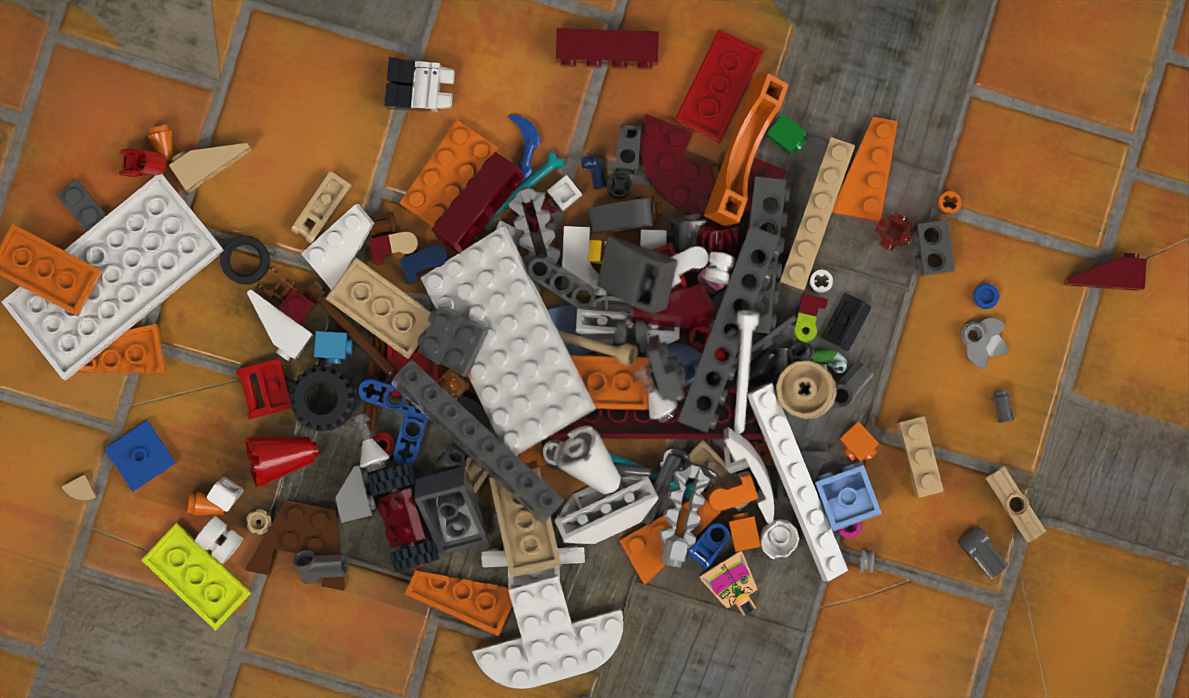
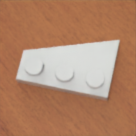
M355 204L301 253L331 290L350 266L358 250L361 249L374 222L359 204Z

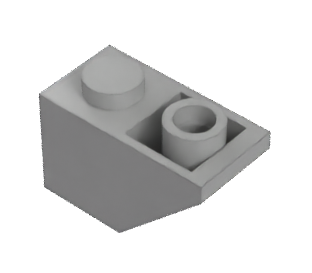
M360 465L354 466L335 497L341 523L372 516V510L376 509L374 496L372 494L368 495L366 485H369L366 477L368 476L367 469L362 470Z

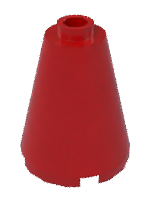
M251 436L245 439L247 458L250 460V472L255 487H262L315 462V457L319 456L316 442H311L309 437Z

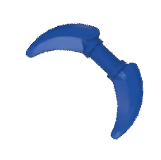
M511 114L509 118L520 128L524 139V150L521 160L517 165L525 177L524 181L533 172L530 168V162L536 146H539L541 141L538 131L530 121L522 116Z

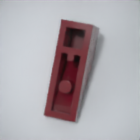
M1124 253V257H1119L1064 280V286L1141 291L1145 289L1147 259L1139 258L1140 254Z
M704 283L671 293L667 309L656 313L631 306L630 319L632 323H636V320H643L645 324L680 328L703 327L713 321L715 307Z

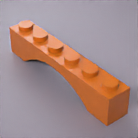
M768 73L753 79L706 207L705 217L723 226L740 222L748 200V178L754 156L768 126L781 108L789 84Z

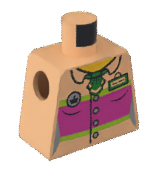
M742 551L733 554L699 576L702 582L726 608L736 603L743 616L756 609L749 595L755 592L757 587Z

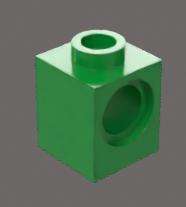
M784 114L780 116L766 135L769 140L788 155L793 150L798 153L807 142L804 139L807 132Z

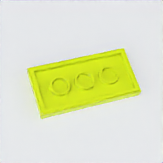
M176 523L141 560L215 631L252 593L218 560L211 556L207 550L205 551L195 543V538L179 523Z

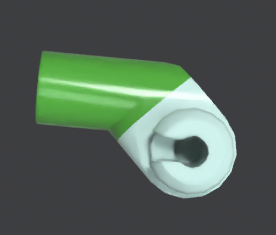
M835 349L814 351L813 363L826 362L838 374L844 373L847 370V360Z

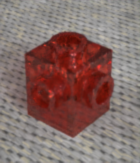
M889 213L886 219L880 218L874 230L878 233L876 240L880 241L879 246L892 252L894 248L899 250L902 246L907 247L913 236V233L910 232L912 224L908 223L909 219L898 213H894V215ZM889 229L897 231L895 238L888 235Z

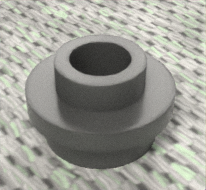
M796 342L789 350L790 361L793 364L801 361H811L814 357L813 347L809 343Z

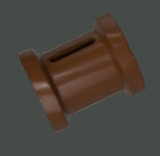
M394 212L374 218L369 216L374 222L370 230L372 238L381 234L397 233Z

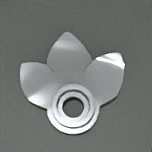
M987 318L980 323H967L961 329L960 337L967 346V357L974 365L980 368H986L988 356H1001L1008 353L1005 341L998 335L1005 326L1000 320ZM971 330L977 332L975 340L970 339L968 336Z

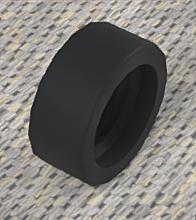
M240 235L232 238L224 245V251L220 254V265L224 274L230 280L239 284L250 285L260 281L270 267V255L267 248L261 241L251 236ZM242 245L254 247L260 256L258 269L249 275L236 273L230 264L232 252Z

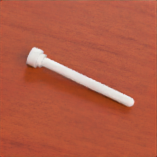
M739 311L737 316V324L742 329L734 430L738 434L742 433L745 428L752 330H755V326L758 325L759 316L754 311Z

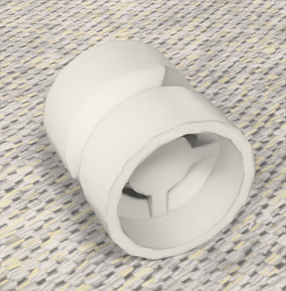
M215 516L197 536L195 543L205 551L211 550V556L221 564H224L237 550L244 538L234 530L228 531L227 525ZM223 537L225 542L221 546L216 544Z

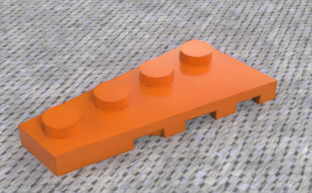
M872 117L838 193L831 214L876 222L881 221L898 121Z
M416 570L405 592V595L497 637H499L512 608L509 588Z

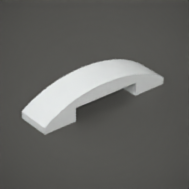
M728 427L724 429L725 442L735 461L746 458L762 489L756 492L758 496L757 504L767 523L770 524L774 518V499L771 480L766 466L754 447L744 437Z

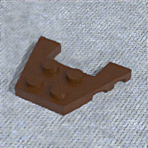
M285 500L248 563L246 571L270 575L275 549L296 554L302 550H311L315 556L341 554L337 510ZM344 576L323 577L321 586L345 591Z

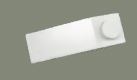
M250 289L247 294L271 341L278 347L276 352L288 361L291 357L297 360L315 335Z

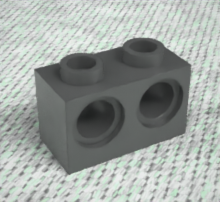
M948 220L915 225V230L911 231L913 246L917 245L918 256H915V266L917 271H921V276L952 273L955 271ZM931 229L936 233L937 239L935 242L930 243L925 240V230ZM933 254L939 257L940 265L938 268L929 266L927 262L929 255Z

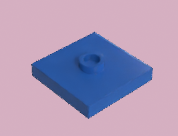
M148 420L105 448V451L133 492L176 464V461Z

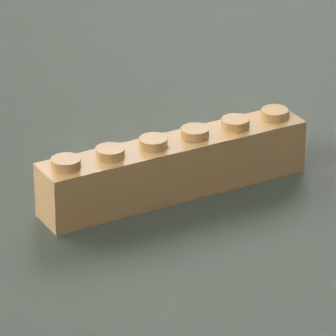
M833 137L829 139L779 279V285L799 292L804 291L855 145Z

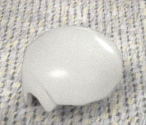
M784 519L773 520L772 523L765 525L760 535L761 547L772 559L788 557L797 548L800 539L797 528Z

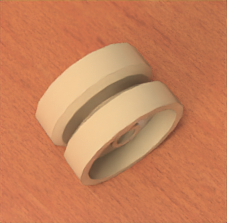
M810 361L796 362L788 366L780 375L777 383V397L782 407L791 415L803 419H816L826 414L834 405L837 395L836 383L831 373L821 365ZM806 386L811 387L809 389L811 392L809 396L803 393V389Z

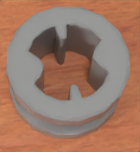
M861 549L859 572L867 569L870 573H873L874 550L865 552V549Z

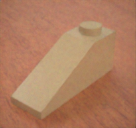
M247 143L191 150L187 153L182 151L172 158L173 163L169 166L185 190L190 193L251 152L252 148Z

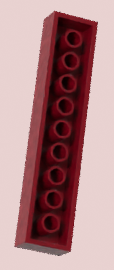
M649 387L648 392L654 388L659 389V387ZM685 387L683 390L685 397L677 401V406L671 412L660 418L651 419L649 417V401L648 410L594 409L545 439H569L570 437L567 434L572 430L582 426H590L598 432L601 439L725 440L724 429L729 427L734 430L737 388L724 387V389L728 390L723 405L718 403L715 413L719 414L715 428H709L708 432L678 422L690 387ZM748 388L747 394L757 388ZM701 396L698 398L696 405L699 410L707 411L711 408L712 401L707 396ZM747 396L745 428L740 435L746 440H765Z

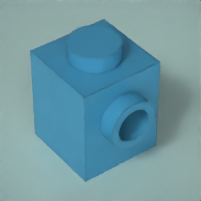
M316 331L314 357L325 359L326 364H341V360H347V354L352 355L353 339H348L349 335L347 333Z

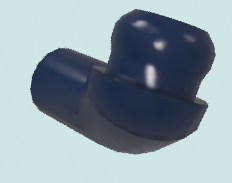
M590 154L589 157H582V168L584 170L590 169L594 190L606 188L604 170L597 156Z

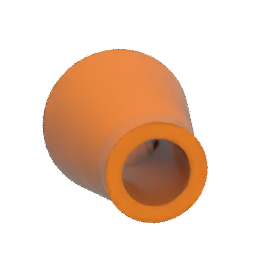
M165 124L148 128L150 135L147 136L154 151L163 153L166 161L172 160V130H169V125Z
M197 491L196 494H189L187 514H193V517L224 515V510L209 501L206 494Z

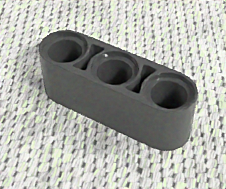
M650 199L630 200L588 208L590 234H603L653 225Z
M537 255L530 260L528 272L535 281L577 308L587 309L593 305L595 291L591 285L546 256ZM536 262L546 264L547 271L544 274L534 272L533 265ZM558 276H565L569 280V284L565 288H559L555 285L554 280ZM586 290L590 293L591 297L586 302H580L576 298L577 292Z

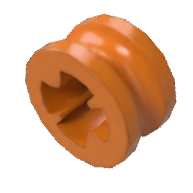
M947 191L939 197L937 206L943 214L952 215L960 209L962 200L956 192ZM947 196L949 199H955L956 203L953 205L956 207L953 210L950 207L945 208L943 206V203L946 202L943 200L944 197Z

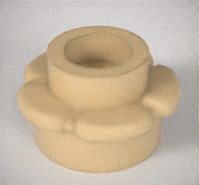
M262 509L250 512L246 518L248 530L259 535L266 533L272 523L271 517ZM258 519L261 520V524H257L256 521Z

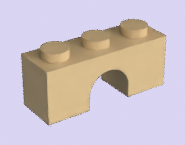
M925 416L896 423L902 448L905 449L910 466L909 475L915 498L943 492L944 489Z

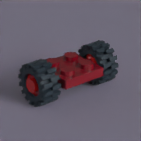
M411 463L381 470V472L366 476L372 496L392 491L390 495L377 499L378 511L383 518L386 538L390 542L391 548L404 544L406 547L409 546L408 548L389 553L395 573L418 568L439 560L434 540L414 545L416 544L415 541L424 539L425 536L411 489L403 491L399 489L415 484V475Z

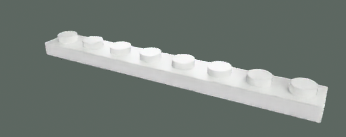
M767 383L749 392L747 396L823 581L828 582L848 571L774 386L772 383Z

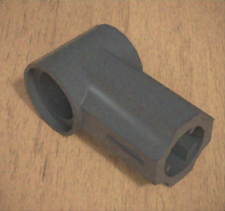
M858 360L836 384V390L842 389L846 392V401L842 404L835 401L833 407L843 408L848 406L874 376Z
M978 525L957 541L971 559L974 558L990 579L997 576L1008 566L991 545L992 541Z
M302 550L293 558V564L300 580L304 584L315 583L321 577H343L347 575L348 567L345 554L315 556L311 550Z

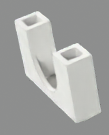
M564 226L562 267L591 285L595 291V296H607V291L597 286L599 274L588 262L590 227ZM641 230L640 247L651 250L666 245L667 231ZM562 276L561 288H565L568 286L569 280ZM582 290L578 291L576 295H582Z

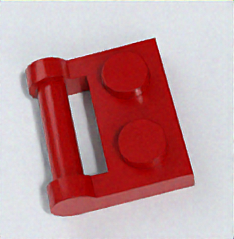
M280 358L236 370L237 378L241 380L246 398L249 420L291 409L290 393ZM257 373L265 407L260 409L250 375Z

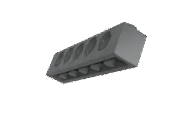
M755 177L749 228L752 226L760 229L764 224L771 225L774 229V235L779 236L778 243L782 244L780 253H783L785 238L780 237L781 227H786L787 212H783V204L789 201L790 187H786V180ZM773 199L777 204L776 210L773 212L766 211L763 208V201ZM755 251L751 254V261L754 264L760 265L762 262L757 258L758 251ZM772 257L769 267L773 268L769 284L766 288L760 289V292L764 293L762 302L765 303L766 310L763 314H759L758 325L755 326V330H752V333L768 335L770 334V329L775 330L776 314H772L773 304L778 303L779 289L775 288V279H780L782 263H777L778 258ZM752 275L744 276L743 286L747 289L754 288L756 286L754 282L755 277ZM741 299L740 311H746L748 304L745 300Z

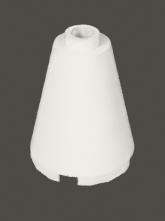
M582 426L568 433L567 435L570 438L565 443L560 441L554 452V461L558 467L602 494L616 491L619 487L621 476L598 432L590 426Z

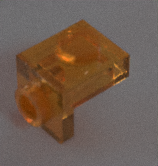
M451 369L447 370L437 383L456 401L472 385L468 375L461 376Z

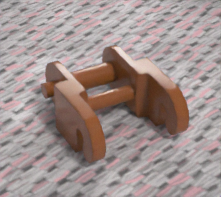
M271 266L270 270L280 276L278 283L270 291L260 284L257 287L272 298L278 297L277 301L280 303L285 300L284 298L291 289L296 288L293 287L294 283L292 281L290 284L286 282L288 278ZM283 282L287 286L279 296L275 292Z

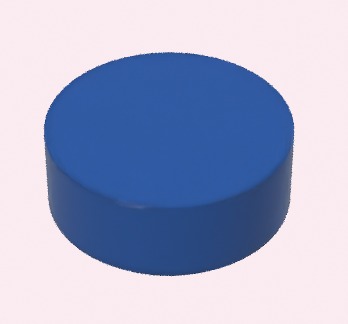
M981 284L973 292V302L980 309H990L998 303L999 292L992 284Z

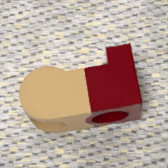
M401 232L369 239L375 266L386 264L384 258L386 256L400 253L412 255L419 247L416 236L410 232Z

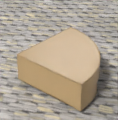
M86 475L61 486L69 496L75 499L92 500L97 498Z

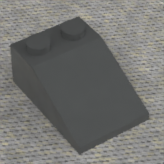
M464 466L415 479V500L440 555L489 543L474 488Z

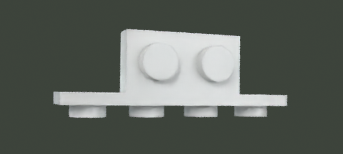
M570 545L558 548L561 564L585 562L583 547ZM490 549L486 552H481L482 567L508 566L505 551ZM555 567L510 577L508 569V587H516L558 575L560 580V569Z

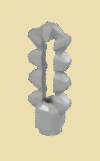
M530 187L520 188L515 197L508 201L509 207L519 214L513 220L515 227L518 230L524 231L519 237L520 246L530 250L524 256V263L529 266L530 260L536 256L522 202L527 203L531 199L533 200L547 252L538 255L546 256L557 263L560 257V250L550 245L555 238L553 228L545 226L550 220V213L547 210L541 209L545 198L544 192H537ZM536 262L533 265V270L537 274H544L547 271V266L543 262ZM558 277L554 280L555 284L559 282Z
M688 464L683 470H674L673 472L678 488L670 490L668 497L674 503V507L666 508L663 513L670 527L659 530V536L663 542L660 554L662 556L661 563L680 568L682 562H685L687 550L696 541V538L690 531L700 523V516L696 511L705 502V498L700 493L707 487L710 478L704 476L699 466ZM689 477L696 480L694 481V490L691 493L689 510L684 522V531L680 537L674 535V532L676 530L679 510L682 506L683 493L686 489L685 484Z

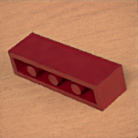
M557 28L556 62L561 63L562 67H576V63H586L588 68H601L602 64H612V68L626 69L627 65H637V69L651 70L653 66L658 65L659 32Z
M494 152L483 163L476 176L468 181L462 193L451 202L444 215L436 220L431 231L437 239L458 254L467 249L525 178L518 166L497 152Z

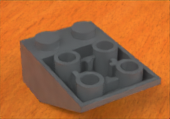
M608 236L597 286L631 306L656 313L667 309L678 259Z

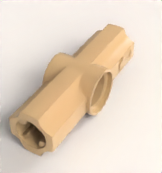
M1005 466L985 477L1001 502L1003 510L1010 516L1026 543L1046 532L1030 507L1028 499L1021 493ZM1014 497L1019 498L1021 501V508L1017 512L1012 511L1009 506L1010 500Z

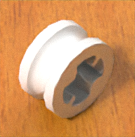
M817 270L811 275L809 284L816 293H825L832 287L833 278L828 271ZM817 275L819 277L823 275L827 277L828 280L825 283H828L826 288L824 286L816 287L814 283L817 280H814Z

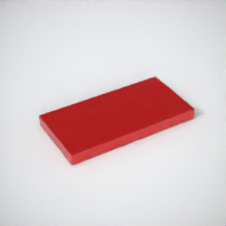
M718 30L674 121L720 143L764 51L724 31Z

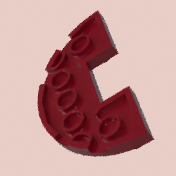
M645 113L640 134V152L642 163L650 182L660 195L677 209L696 217L707 218L704 216L712 194L715 180L711 167L683 156L693 132ZM754 157L748 178V200L743 214L751 211L754 178L764 177L783 180L787 170Z

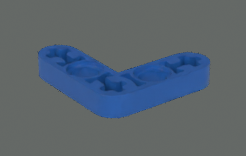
M372 377L366 378L359 386V395L364 401L405 413L394 449V458L401 465L414 462L428 418L421 411L416 410L412 403L408 404V408L404 407L407 398L403 395L400 403H391L388 399V394L393 390H398L390 382ZM369 384H374V389L377 391H382L383 387L387 389L383 400H380L381 394L373 392L372 396H368L367 390L363 388L368 387ZM409 422H415L419 425L420 432L416 435H410L406 432V425ZM406 441H417V444L411 442L409 452L413 453V455H408L406 459L402 458V453L398 451L404 449Z

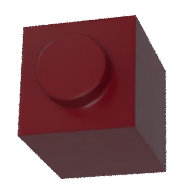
M292 289L278 310L302 326L316 305L298 291Z

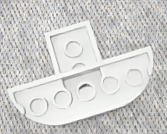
M555 575L509 588L508 591L521 636L473 649L472 652L482 671L497 683L520 689L537 687L592 671L604 664L619 645L623 631L622 611L620 608L571 622L559 576Z

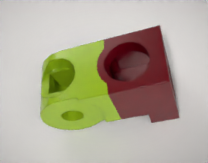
M805 293L801 294L796 316L797 320L794 325V335L797 340L809 342L815 338L817 334L815 322L818 310L826 309L828 299Z

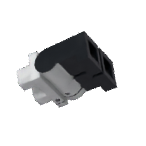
M389 57L387 81L389 83H386L384 106L390 110L438 112V109L452 108L453 94L440 92V83L454 85L455 71L442 67L440 63L401 60Z

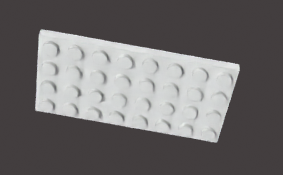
M156 175L64 250L103 271L79 316L64 310L21 286L6 297L2 304L60 377L66 381L217 258L224 249L164 175Z
M500 227L462 251L461 254H457L446 261L443 266L435 268L421 277L435 309H438L439 306H448L488 330L487 336L468 373V377L498 439L516 456L596 409L506 227Z

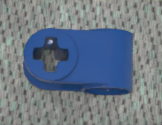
M719 522L709 525L688 549L686 557H691L705 571L728 541L729 532L727 527ZM720 527L724 530L725 536L721 541L711 539L710 532L713 528ZM696 551H699L700 553H702L706 558H704L703 556H701V555H700L698 552H696Z

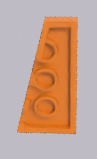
M153 324L127 330L77 372L167 375L158 325Z
M708 490L701 494L705 498V502L696 511L700 516V523L690 531L694 537L721 513V511L715 510L707 499ZM689 501L682 504L679 510L674 535L681 537L684 531ZM664 515L652 521L651 525H645L619 540L644 585L666 565L661 563L662 556L660 554L663 542L659 536L660 529L670 527Z

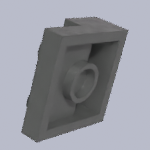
M439 306L438 309H434L429 315L428 321L431 324L428 330L419 336L417 343L420 347L417 352L436 364H443L457 374L467 376L487 336L488 330L448 306Z
M659 334L649 337L648 355L662 400L678 401L684 398L683 390L687 386L685 379L687 373L684 363H679L676 355L669 357L666 341L661 342Z

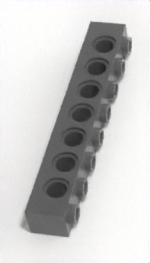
M750 226L678 422L704 432H708L709 428H715L719 417L715 410L718 403L724 404L728 393L724 386L727 379H733L737 369L733 362L736 355L740 356L742 329L737 324L738 313L734 311L732 305L734 301L743 299L748 304L746 311H753L754 306L760 307L764 293L760 292L763 282H769L773 268L769 267L772 257L778 258L782 244L778 243L779 236ZM755 251H762L766 256V260L760 265L754 264L751 261V254ZM746 275H752L756 278L757 284L754 288L747 289L742 285V278ZM733 323L737 325L739 333L736 337L729 338L724 334L723 330L727 324ZM718 348H726L729 351L730 357L727 361L719 362L716 360L714 354ZM710 372L718 373L721 377L719 385L715 387L709 386L705 380L707 374ZM701 396H707L712 401V406L707 411L699 410L696 405L698 398Z
M410 360L394 377L391 383L392 386L543 524L564 502L561 496L414 361Z

